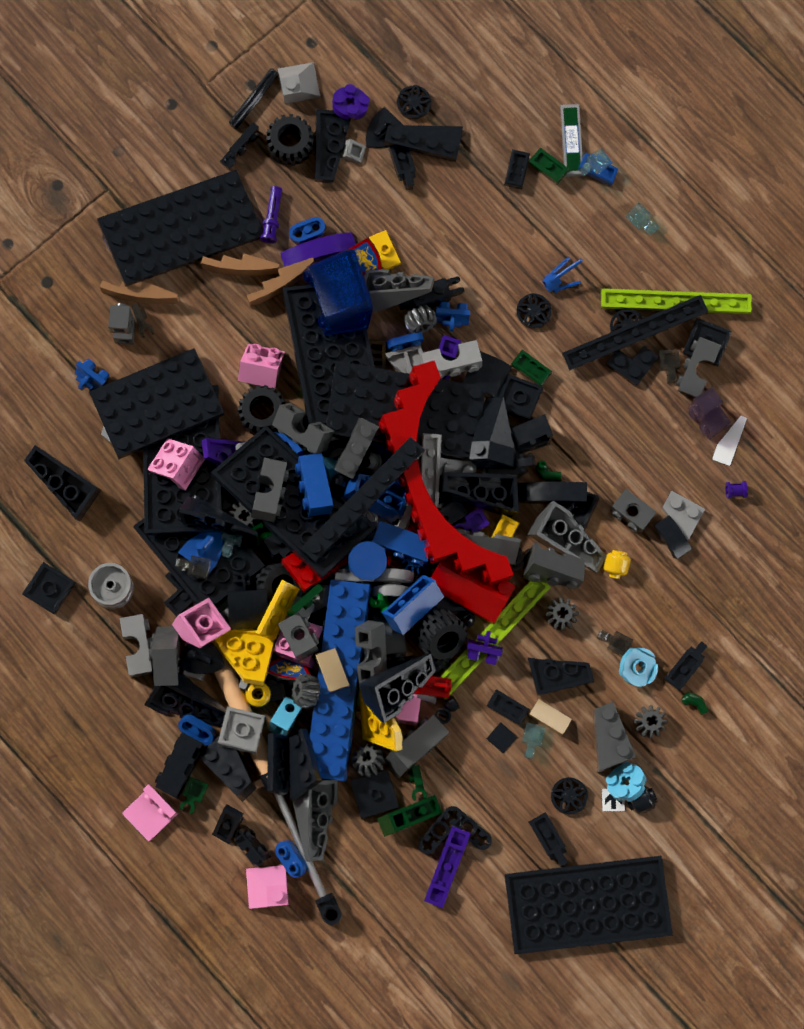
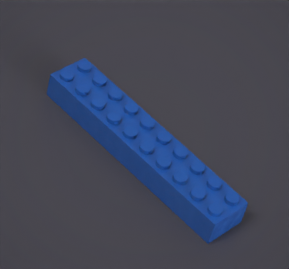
M338 580L330 581L321 653L336 648L349 686L329 692L319 666L318 679L321 685L319 689L321 693L313 709L310 741L320 776L324 779L347 781L359 692L357 665L363 661L364 653L363 647L356 646L355 627L368 621L369 598L372 593V586L369 584Z

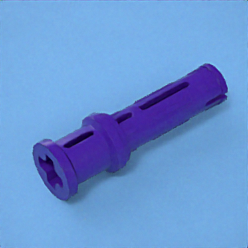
M278 186L271 187L267 217L263 221V235L260 236L262 242L269 244L277 242L276 231L279 228L277 218L283 190Z

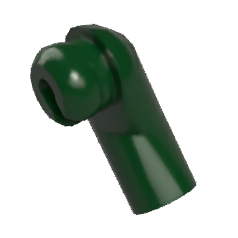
M545 461L537 463L536 471L543 480L561 481V472L550 471Z
M689 692L682 697L684 705H695L701 715L709 711L700 695Z

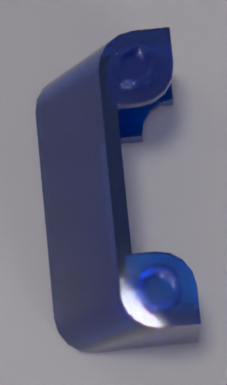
M345 250L307 266L306 270L303 271L305 282L314 286L322 310L321 317H318V324L323 329L324 335L368 329L373 305L355 250Z

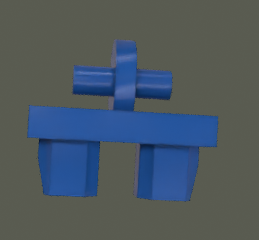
M441 301L439 307L436 308L437 323H443L442 326H450L449 332H453L454 327L469 325L470 310H468L466 303L457 304V309H449L450 303Z
M90 359L83 363L79 361L76 364L77 368L74 374L77 376L76 380L80 382L78 388L81 391L85 388H88L90 391L106 385L109 380L110 374L105 370H101L98 374L93 371L96 365Z

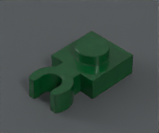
M190 777L182 794L187 799L181 803L180 810H183L184 806L188 804L191 806L189 813L193 814L195 812V801L202 802L209 785Z

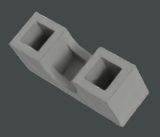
M477 340L458 344L459 356L453 361L445 360L441 355L440 349L421 353L422 363L435 360L441 379L447 375L457 376L464 371L474 372L482 367V358Z
M143 614L120 618L124 640L136 639L140 643V648L136 654L126 656L129 676L133 678L154 674L153 661H149V649L152 638H148L147 631L150 630L149 619H145Z

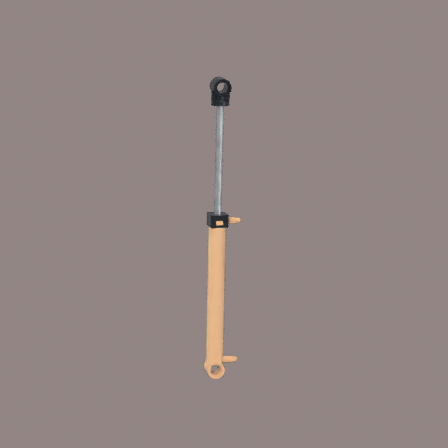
M218 649L223 658L225 668L214 672L229 707L253 713L243 689L239 688L240 682L234 668ZM261 733L256 754L250 753L261 778L254 782L256 788L259 789L264 786L267 790L268 745ZM274 794L299 852L305 860L300 833L283 795ZM306 861L307 870L320 897L315 902L322 919L328 925H335L340 922L342 913L333 892L330 894L326 893L313 861ZM330 909L336 910L338 914L337 918L333 921L328 920L326 917V913Z

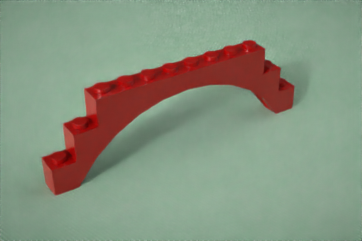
M435 360L413 366L409 378L411 384L415 386L398 390L394 403L396 408L400 410L383 414L380 419L379 428L382 433H385L387 439L385 444L387 450L391 451L392 455L410 437L417 442L420 416L427 399L441 379ZM417 459L398 480L400 486H404L406 491L405 500L408 505H411L413 522H417L419 527L418 536L421 541H424L426 558L430 559L433 564L454 557L453 566L456 571H459L460 575L482 568L481 575L484 582L487 581L488 586L510 580L514 574L506 556L480 547L464 537L446 521L430 498L423 483Z

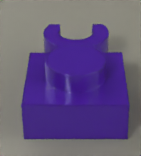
M477 509L463 518L465 523H457L454 528L471 530L472 534L489 526L490 523L483 511Z

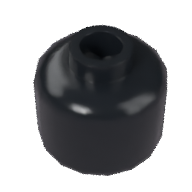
M644 785L645 790L639 798L627 802L630 810H635L638 814L655 809V803L658 802L653 788H649Z

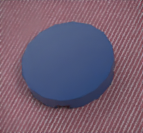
M365 541L356 544L348 554L349 570L360 580L378 578L386 568L387 557L385 551L375 542Z

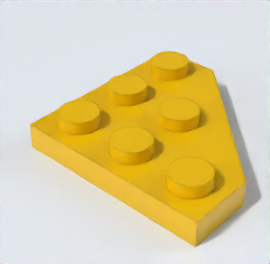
M239 629L230 630L215 639V645L244 683L264 686L276 638L273 642L255 633L256 630Z
M359 686L363 740L394 751L403 750V736L395 718L393 717L387 722L382 723L364 703Z

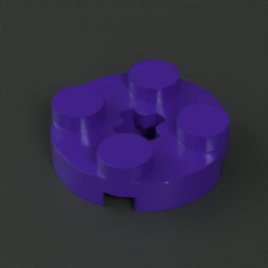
M347 84L334 93L332 108L343 119L354 118V120H358L367 113L370 99L362 90L352 84ZM347 101H351L353 104L348 105Z

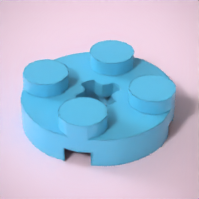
M630 648L621 659L619 674L625 682L632 686L642 687L650 684L658 673V664H656L654 659L656 657L646 648ZM640 662L642 670L636 671V664Z
M624 762L606 777L608 791L617 801H633L639 798L645 790L646 776L640 767L630 762ZM630 779L629 785H623L624 781Z

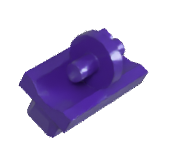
M487 631L486 636L478 634L477 640L479 641L471 639L468 641V659L478 661L480 652L488 653L486 663L496 665L499 656H502L503 647L492 645L496 644L497 639L490 637V631Z

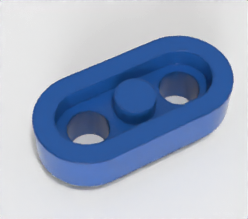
M313 217L297 223L289 230L290 239L296 244H302L320 237L325 232V223L319 217ZM318 226L319 230L315 231L313 227ZM297 233H301V234H302L301 237H296L295 235H296Z
M421 332L392 338L386 342L388 351L393 352L407 347L422 345L421 343L424 342V338Z
M193 715L183 716L178 723L181 732L202 742L204 745H210L216 738L215 729Z
M290 840L279 842L275 849L276 855L288 874L294 878L303 876L307 871V863L295 844Z

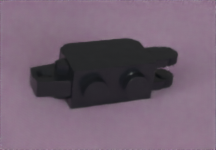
M457 276L447 280L442 278L434 281L431 292L398 304L400 310L410 308L412 311L413 308H417L419 305H428V307L433 308L439 306L441 301L449 302L452 297L460 295L465 291L463 287L453 290L449 289V286L461 281L460 277Z

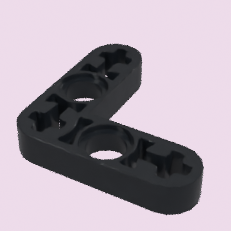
M450 806L420 839L418 845L419 850L423 854L428 855L436 850L451 831V828L441 821L443 817L447 820L449 810L451 812L456 810V816L458 817L456 820L453 818L449 824L462 829L463 824L469 822L473 825V832L470 834V837L479 829L481 832L478 835L482 838L484 836L488 838L486 840L488 845L483 844L480 846L478 844L479 839L475 837L472 840L469 837L468 841L479 850L488 849L492 844V838L456 806ZM439 824L443 825L446 829L443 836H438L434 832V828ZM429 833H431L434 836V838L440 840L438 843H436L435 840L431 843V850H423L424 845L422 844V842H428L431 839V837L428 836Z

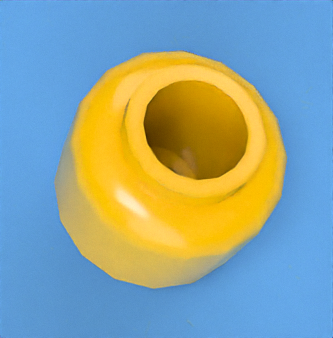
M612 550V552L606 555L604 571L609 573V577L620 579V576L628 574L631 559L627 556L626 552Z
M265 683L264 686L250 684L246 689L245 696L248 703L252 706L263 707L270 701L271 691Z

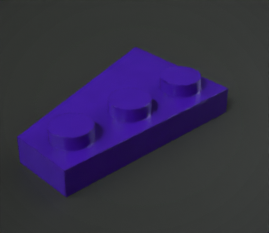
M205 438L202 440L204 459L219 466L236 451L235 446L238 443L245 442Z

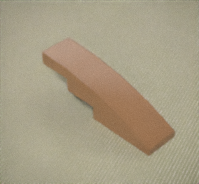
M243 254L242 260L223 255L221 261L204 256L201 261V266L204 270L238 276L278 274L277 269H280V264Z
M310 258L277 269L279 277L262 282L263 290L247 295L250 308L270 300L282 293L283 288L291 287L300 281L315 267L314 259Z
M103 280L100 285L102 293L124 300L150 304L179 303L178 294L145 281L142 282L141 287L136 285L125 287L123 281L121 286L118 287Z

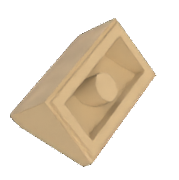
M336 648L315 655L329 692L349 686Z
M538 699L529 714L531 718L561 736L572 720Z

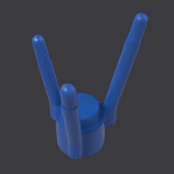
M567 257L552 272L544 276L545 278L542 282L549 293L554 291L556 294L561 290L580 285L581 281L559 286L562 283L560 277L582 263L583 259H579L560 273L555 274L570 260V257Z

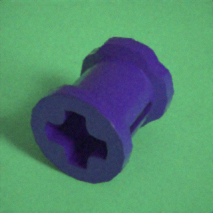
M742 481V483L732 484L726 482V498L731 499V497L736 496L746 498L748 495L747 482Z

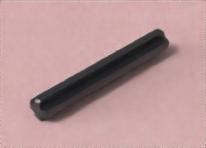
M269 69L229 121L231 127L237 129L272 85L278 77V72L275 69Z

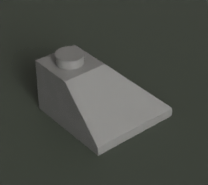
M314 62L278 69L284 104L321 97Z

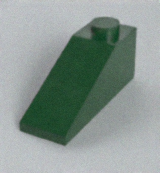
M433 795L379 817L377 820L384 837L443 812L436 795Z

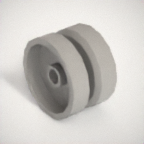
M105 563L92 571L89 577L88 588L91 596L100 606L107 609H117L130 601L133 595L134 584L129 573L122 566L115 563ZM112 583L114 586L109 588L108 585Z
M386 568L382 575L374 579L373 583L377 585L372 587L371 597L378 600L377 594L381 593L395 601L409 588L407 586L414 583V572Z

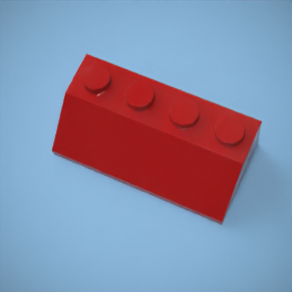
M454 557L440 561L431 578L436 581L444 597L494 624L511 596L515 585L508 581H503L488 586L487 581L484 582L482 578V568L460 575L459 571H456L453 566Z

